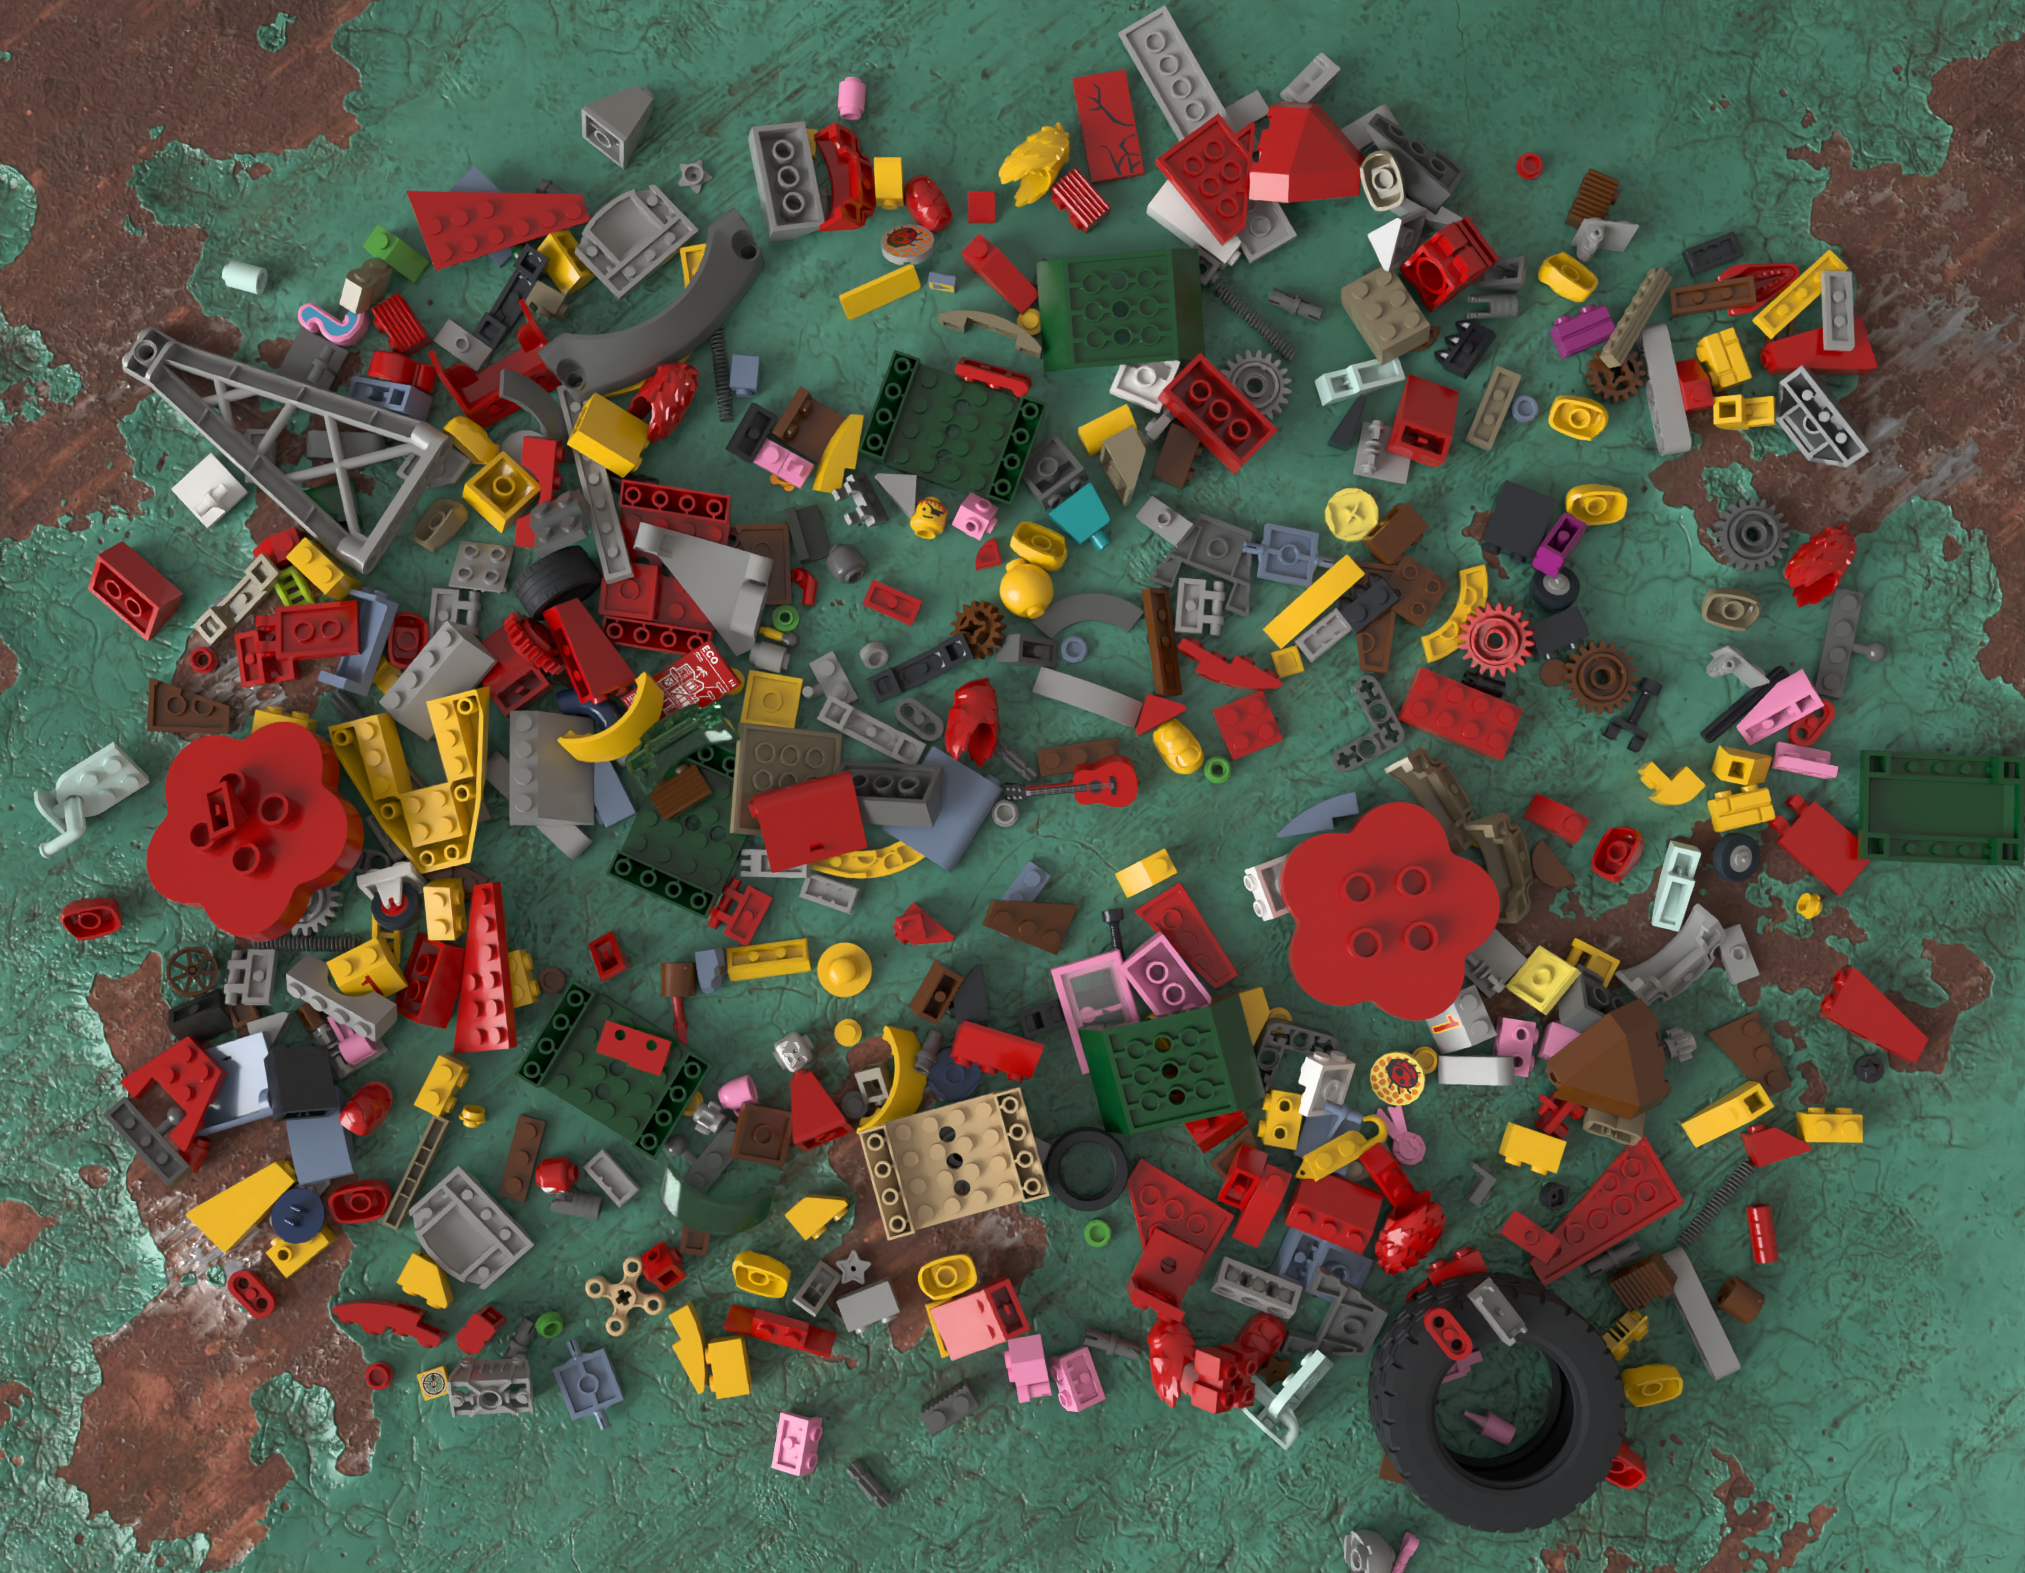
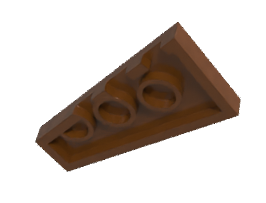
M1354 560L1366 573L1355 584L1363 585L1369 589V572L1377 573L1388 581L1397 566ZM1354 584L1351 586L1352 600H1356L1354 596ZM1389 609L1360 634L1356 633L1360 671L1387 674L1396 612Z

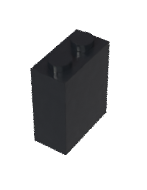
M1505 480L1498 489L1478 545L1483 546L1484 551L1487 553L1507 555L1509 560L1516 564L1524 565L1525 563H1530L1536 556L1557 499Z
M307 1043L300 1047L291 1048L288 1045H279L272 1048L263 1059L274 1122L329 1117L338 1108L327 1045L316 1046L315 1043Z

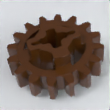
M1596 351L1592 355L1593 360L1588 361L1586 364L1591 370L1584 374V377L1591 379L1586 384V387H1594L1595 389L1592 396L1601 394V402L1610 398L1611 404H1616L1619 398L1624 403L1629 399V396H1635L1638 393L1636 388H1640L1644 384L1639 378L1646 374L1645 371L1639 370L1643 361H1635L1638 353L1628 354L1623 364L1617 366L1615 371L1618 378L1613 381L1614 373L1612 370L1615 367L1608 368L1599 357L1601 353ZM1617 386H1627L1624 390L1614 391Z
M973 600L971 606L962 605L964 612L955 613L958 621L951 622V625L955 627V631H952L950 636L954 637L964 633L974 655V658H972L974 660L976 658L985 660L986 655L994 656L993 648L1001 649L1002 647L999 639H1006V636L1001 634V631L1007 628V625L1000 622L1005 617L1004 614L997 613L999 608L985 601L978 602Z

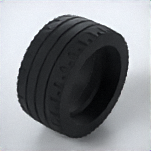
M573 545L554 551L533 563L516 578L513 583V589L528 615L534 621H545L544 611L576 598L582 603L598 589L602 579L586 551L579 545Z
M1078 1127L1067 1131L1054 1142L1047 1156L1046 1175L1053 1194L1063 1204L1078 1211H1097L1109 1206L1121 1195L1128 1180L1129 1165L1121 1144L1110 1133L1096 1127ZM1082 1142H1093L1104 1147L1111 1155L1114 1163V1174L1109 1185L1100 1193L1091 1196L1078 1195L1069 1190L1060 1174L1061 1160L1065 1152L1073 1145Z

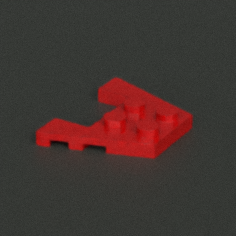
M187 1036L123 1078L120 1084L133 1098L142 1099L152 1085L158 1081L187 1113L169 1137L183 1152L191 1153L195 1146V1143H193L198 1130L202 1131L206 1122L203 1118L208 1107L214 1104L228 1072L195 1037Z

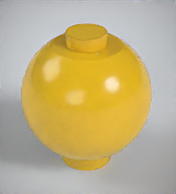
M1018 558L1009 562L1006 565L1007 573L1003 576L1000 583V597L1004 606L1011 613L1020 617L1035 619L1042 616L1050 605L1054 593L1053 582L1049 574L1038 565L1027 564L1024 558Z

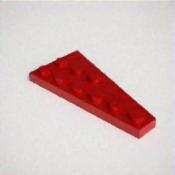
M406 191L436 271L548 236L549 233L576 227L591 220L582 194Z
M501 882L473 885L453 1054L517 1047Z
M1644 1133L1642 1139L1635 1146H1625L1551 1234L1563 1243L1548 1266L1533 1255L1527 1261L1543 1287L1685 1203Z

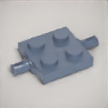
M1270 523L1265 524L1263 539L1260 544L1245 541L1243 545V553L1258 555L1257 578L1310 587L1316 567L1330 569L1333 567L1332 562H1334V558L1319 556L1317 547L1319 533Z
M576 1337L566 1342L572 1357L567 1362L555 1366L552 1370L572 1421L583 1416L595 1415L600 1430L611 1426L605 1410L610 1405L620 1402L626 1397L606 1346L592 1352H582Z

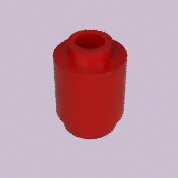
M195 1136L193 1141L195 1146L191 1153L183 1152L180 1148L177 1151L194 1169L192 1173H198L210 1150L209 1144L211 1140L206 1136Z

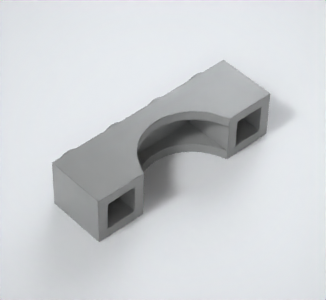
M309 953L286 973L287 991L293 997L301 998L311 1004L315 1010L323 1011L333 1017L337 1023L345 1024L354 1029L361 1037H367L376 1042L397 1021L396 1003L375 991L363 996L353 997L342 995L332 989L330 986L331 971L327 963Z

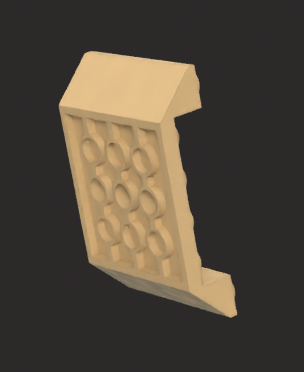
M1020 1087L991 1092L887 1121L859 1131L888 1241L914 1234L916 1230L1018 1201L1025 1203L1050 1196ZM950 1126L955 1130L956 1135L952 1141L946 1142L940 1138L939 1132L943 1127ZM952 1153H958L963 1159L962 1165L958 1168H951L947 1164V1157ZM959 1180H965L970 1185V1191L965 1195H959L954 1190V1185Z

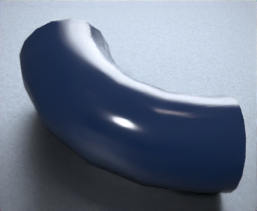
M574 688L564 689L556 693L559 707L564 715L572 716L581 713L589 715L595 719L601 732L614 725L623 717L617 704L610 697L603 702L593 705L592 701L581 704Z

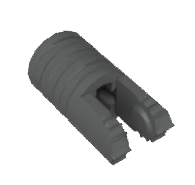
M1517 293L1468 295V302H1487V311L1472 310L1467 312V319L1517 317Z
M573 1190L554 1193L555 1199H553L549 1206L551 1211L599 1220L603 1208V1196Z

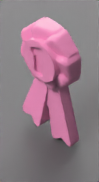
M1402 1107L1387 1108L1391 1120L1379 1108L1377 1113L1373 1115L1382 1118L1386 1123L1388 1135L1393 1139L1391 1151L1397 1162L1406 1166H1412L1422 1161L1426 1151L1425 1143L1420 1135L1407 1132Z

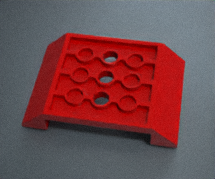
M622 479L619 507H623L621 526L631 563H637L639 558L645 557L650 561V565L660 566L654 620L604 615L603 633L612 644L680 655L687 654L708 639L714 642L716 628L675 576L668 577L664 574V563L655 554L634 549V544L640 522L728 546L732 524L731 496Z

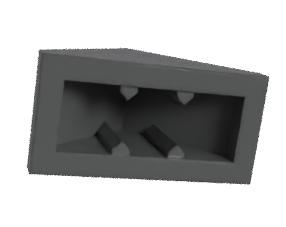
M1518 256L1499 259L1476 281L1475 287L1483 290L1517 293L1524 285L1528 257Z

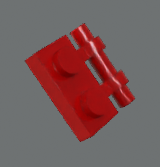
M732 877L729 885L724 886L722 890L723 896L717 907L712 909L710 913L712 917L707 925L717 930L721 921L728 924L723 934L745 946H749L774 898L748 885L745 893L742 894L738 892L742 881ZM734 899L739 904L733 916H731L726 911Z

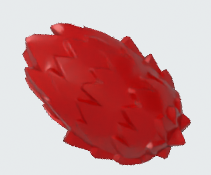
M678 362L661 364L657 368L656 374L645 380L639 392L631 401L627 412L640 420L652 410V418L647 431V437H650V444L657 443L671 435L678 424L683 421L699 386L696 377L700 375V372L695 367Z
M1842 524L1839 527L1824 528L1823 531L1810 537L1809 542L1801 544V547L1789 559L1784 577L1785 580L1789 579L1791 588L1795 587L1792 597H1797V607H1803L1808 604L1815 605L1826 596H1830L1846 574L1848 567L1851 566L1857 553V545L1855 540H1853L1855 535L1848 533L1846 524Z
M988 677L969 681L959 689H956L953 695L954 703L949 710L945 731L946 750L952 754L953 759L958 760L962 751L965 752L968 747L971 761H976L979 767L983 766L986 760L992 757L998 741L997 736L1000 727L997 715L998 702L996 690L989 684Z
M1428 1189L1420 1193L1416 1192L1400 1206L1394 1207L1386 1219L1385 1225L1380 1230L1375 1243V1253L1378 1257L1377 1265L1382 1266L1387 1275L1395 1276L1398 1272H1407L1409 1268L1419 1265L1420 1260L1428 1257L1426 1253L1437 1246L1436 1243L1440 1239L1446 1224V1215L1442 1214L1440 1203L1430 1202L1431 1191Z
M1158 1317L1152 1325L1149 1334H1147V1342L1150 1348L1151 1378L1159 1398L1162 1401H1166L1173 1408L1176 1407L1177 1398H1181V1389L1185 1395L1188 1393L1192 1397L1193 1382L1198 1381V1373L1194 1372L1195 1352L1198 1347L1192 1332L1186 1325V1321L1181 1320V1322L1173 1319L1172 1323H1169Z

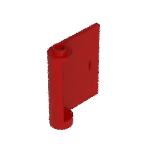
M849 770L752 795L753 801L748 802L752 818H758L772 873L868 848L855 788Z

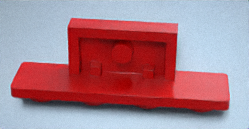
M735 1304L730 1306L724 1324V1329L827 1358L831 1355L836 1338V1332L812 1326L810 1323Z

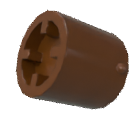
M696 962L661 963V996L697 995Z
M1733 1275L1719 1289L1715 1305L1742 1323L1748 1324L1759 1314L1764 1304L1765 1296Z

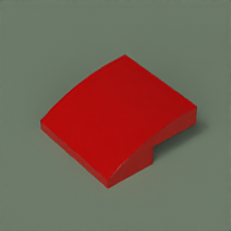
M253 630L234 635L242 688L301 679L298 660L279 662L276 659V655L270 658H261V653L256 652V642L276 640L275 630L272 632Z

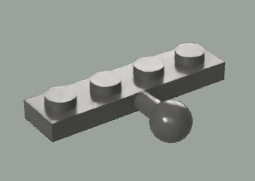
M1836 588L1833 592L1814 680V687L1819 696L1838 700L1842 698L1851 652L1865 655L1869 661L1874 663L1883 661L1887 656V647L1880 641H1873L1869 644L1854 642L1864 593Z
M125 1096L103 1114L108 1122L170 1189H173L194 1170L163 1137L187 1115L186 1111L179 1104L173 1105L168 1110L167 1119L156 1128Z
M732 1118L728 1120L699 1156L687 1147V1141L681 1135H672L665 1143L668 1154L675 1157L681 1156L691 1164L689 1169L660 1203L662 1207L680 1221L685 1218L733 1160L730 1157V1151L737 1122Z

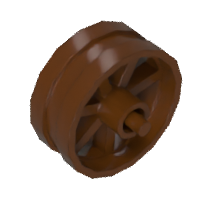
M186 947L178 950L170 958L166 968V979L170 988L176 994L184 997H199L206 994L213 988L218 977V965L215 957L200 947ZM191 952L202 954L204 957L197 964H193ZM185 953L188 960L187 967L175 961ZM209 959L213 970H200L199 968ZM172 965L185 971V973L171 978L170 971ZM199 975H213L212 981L207 987L199 978ZM183 978L188 979L184 991L178 988L174 982ZM195 980L202 990L189 992L191 982Z

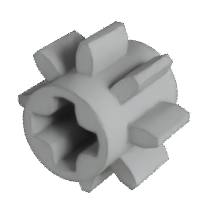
M1678 1027L1666 1031L1668 1038L1662 1040L1666 1056L1669 1059L1675 1058V1061L1680 1063L1692 1059L1693 1057L1690 1052L1697 1048L1692 1033L1690 1031L1684 1032L1682 1028L1679 1029Z
M710 1101L709 1104L702 1102L693 1115L692 1120L698 1123L695 1129L704 1135H709L711 1131L717 1134L727 1119V1116L722 1114L723 1106L715 1101Z

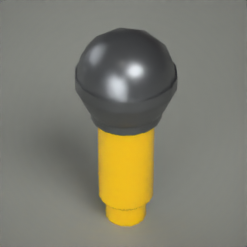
M763 626L759 630V634L781 642L787 649H795L800 643L799 635L794 631L782 632Z

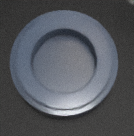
M1528 395L1516 398L1510 407L1511 417L1521 424L1531 422L1539 411L1537 401Z
M1078 636L1066 638L1060 649L1062 658L1071 664L1083 661L1088 651L1086 642Z

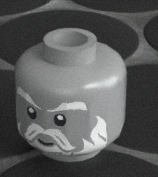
M792 1031L774 1044L775 1051L772 1053L783 1071L788 1069L790 1072H795L812 1061L813 1056L810 1050L814 1049V1046L806 1034L801 1037L798 1032Z

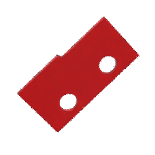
M606 1020L596 1052L628 1062L631 1067L661 1076L663 1067L667 1066L672 1052L670 1050L672 1042ZM620 1029L626 1033V1037L623 1040H618L615 1037V1033ZM649 1040H654L657 1043V1048L654 1051H650L647 1048Z

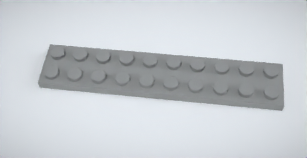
M1165 5L1118 32L1119 38L1179 142L1218 113L1233 132L1237 133L1235 126ZM1248 194L1246 226L1237 237L1241 241L1240 249L1249 265L1296 239L1297 234L1278 202L1249 199Z

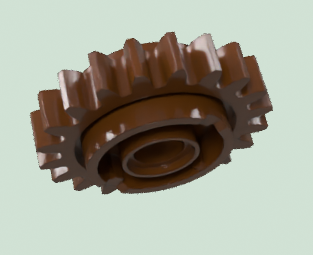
M1604 640L1598 642L1597 648L1593 641L1588 642L1587 650L1585 647L1580 646L1577 648L1579 655L1574 653L1569 655L1573 663L1564 664V667L1570 673L1562 675V678L1569 680V684L1565 685L1563 690H1572L1567 699L1577 698L1576 708L1585 704L1586 714L1590 713L1593 708H1595L1596 716L1602 715L1604 709L1607 714H1612L1614 707L1621 710L1624 708L1622 701H1632L1628 693L1637 691V688L1632 686L1631 683L1638 681L1639 677L1632 676L1631 672L1637 670L1638 666L1628 665L1633 656L1624 658L1625 648L1615 651V642L1610 643L1607 648ZM1597 671L1605 675V683L1603 685L1598 684L1595 680Z

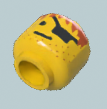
M926 497L923 500L917 501L915 503V514L910 519V526L915 531V534L924 539H933L942 534L948 515L947 508L935 497Z

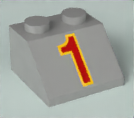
M1468 983L1462 986L1456 1000L1448 1009L1433 1018L1426 1019L1440 1055L1471 1047L1497 1036L1475 984Z

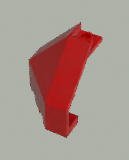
M1278 101L1271 105L1267 114L1268 119H1271L1268 130L1263 129L1257 147L1258 152H1260V158L1258 163L1253 162L1250 170L1249 199L1289 203L1360 196V167L1366 158L1323 109L1315 103Z

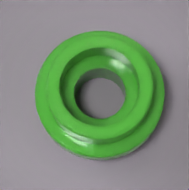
M781 605L773 612L772 621L778 630L782 632L792 631L799 624V614L793 606ZM784 613L790 614L791 617L787 623L781 621V616Z
M1215 756L1206 762L1204 774L1212 783H1223L1231 775V765L1227 759ZM1215 765L1222 767L1220 775L1213 773L1212 769Z
M547 1312L537 1319L535 1328L538 1334L544 1338H553L562 1331L563 1319L558 1312Z

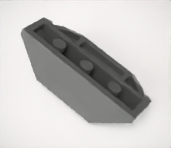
M1801 365L1779 382L1776 421L1808 461L1847 468L1870 451L1857 424L1825 383L1808 368Z

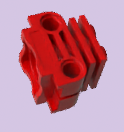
M1467 215L1461 221L1452 222L1438 231L1430 240L1423 243L1398 270L1406 281L1416 288L1428 311L1433 313L1452 300L1462 290L1474 284L1500 258Z

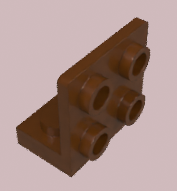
M800 386L772 433L775 439L819 465L829 441L847 418L812 398L810 391Z

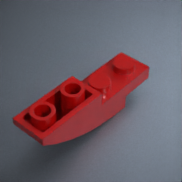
M1189 637L1188 640L1182 638L1176 649L1178 652L1199 663L1194 671L1195 674L1220 685L1249 691H1269L1279 689L1283 683L1278 680L1279 675L1267 668L1262 671L1255 667L1256 662L1245 655H1241V657L1235 656L1231 663L1228 664L1225 662L1227 658L1216 651H1212V653L1202 649L1203 644L1192 637Z
M356 1299L341 1302L332 1310V1313L339 1315L338 1319L342 1322L359 1324L363 1326L365 1332L371 1335H382L392 1327L394 1333L403 1337L410 1335L418 1339L417 1342L427 1348H433V1346L437 1348L444 1342L448 1333L423 1321L428 1311L399 1301Z

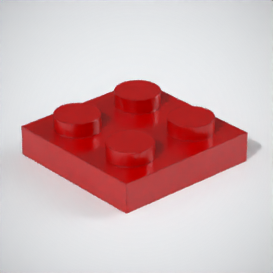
M631 563L634 577L607 584L602 572L598 614L654 620L660 566Z
M1263 690L1212 710L1232 761L1283 740Z

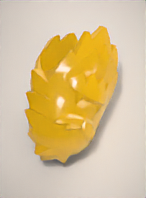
M1057 122L1054 127L1043 126L1041 130L1027 137L1026 141L1012 151V154L1002 164L999 170L1002 184L1012 180L1015 182L1022 178L1020 188L1014 196L1016 199L1015 206H1025L1040 199L1056 181L1061 168L1068 163L1070 133L1064 131L1060 122Z

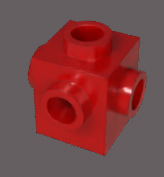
M664 1241L640 1256L644 1264L642 1269L644 1276L663 1292L687 1277L681 1265L683 1261L681 1253H679L676 1247L670 1248Z

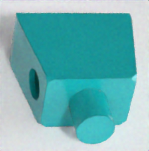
M1090 482L1049 513V519L1079 547L1090 540L1100 552L1112 542L1103 531L1110 525L1111 519Z

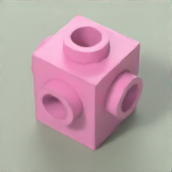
M970 492L961 504L952 525L980 541L986 532L991 534L998 522L994 517L999 508L991 504L987 499Z

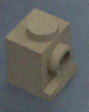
M539 280L525 301L532 312L535 313L536 311L548 320H551L553 317L559 321H564L571 309L569 306L571 303L565 295Z
M887 1059L863 1065L854 1073L864 1104L874 1102L875 1105H881L886 1102L893 1085Z

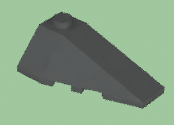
M1576 964L1574 967L1581 974L1559 999L1558 1009L1560 1023L1582 1034L1608 1013L1626 1005V1002L1622 999L1623 994L1617 989L1612 992L1603 986L1604 978L1598 973L1580 964ZM1661 1030L1656 1032L1657 1043L1663 1045Z

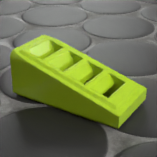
M295 565L280 571L282 574L274 588L285 606L316 604L302 572ZM292 575L294 580L284 585L282 580ZM298 585L300 590L288 594L287 589ZM301 595L304 596L305 600L293 605L292 599Z

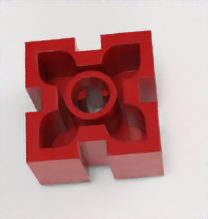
M1236 1342L1220 1344L1218 1349L1212 1346L1196 1349L1194 1372L1198 1373V1381L1193 1382L1191 1404L1214 1414L1231 1411V1407L1240 1409L1254 1406L1255 1383L1251 1382V1376L1257 1372L1258 1351Z

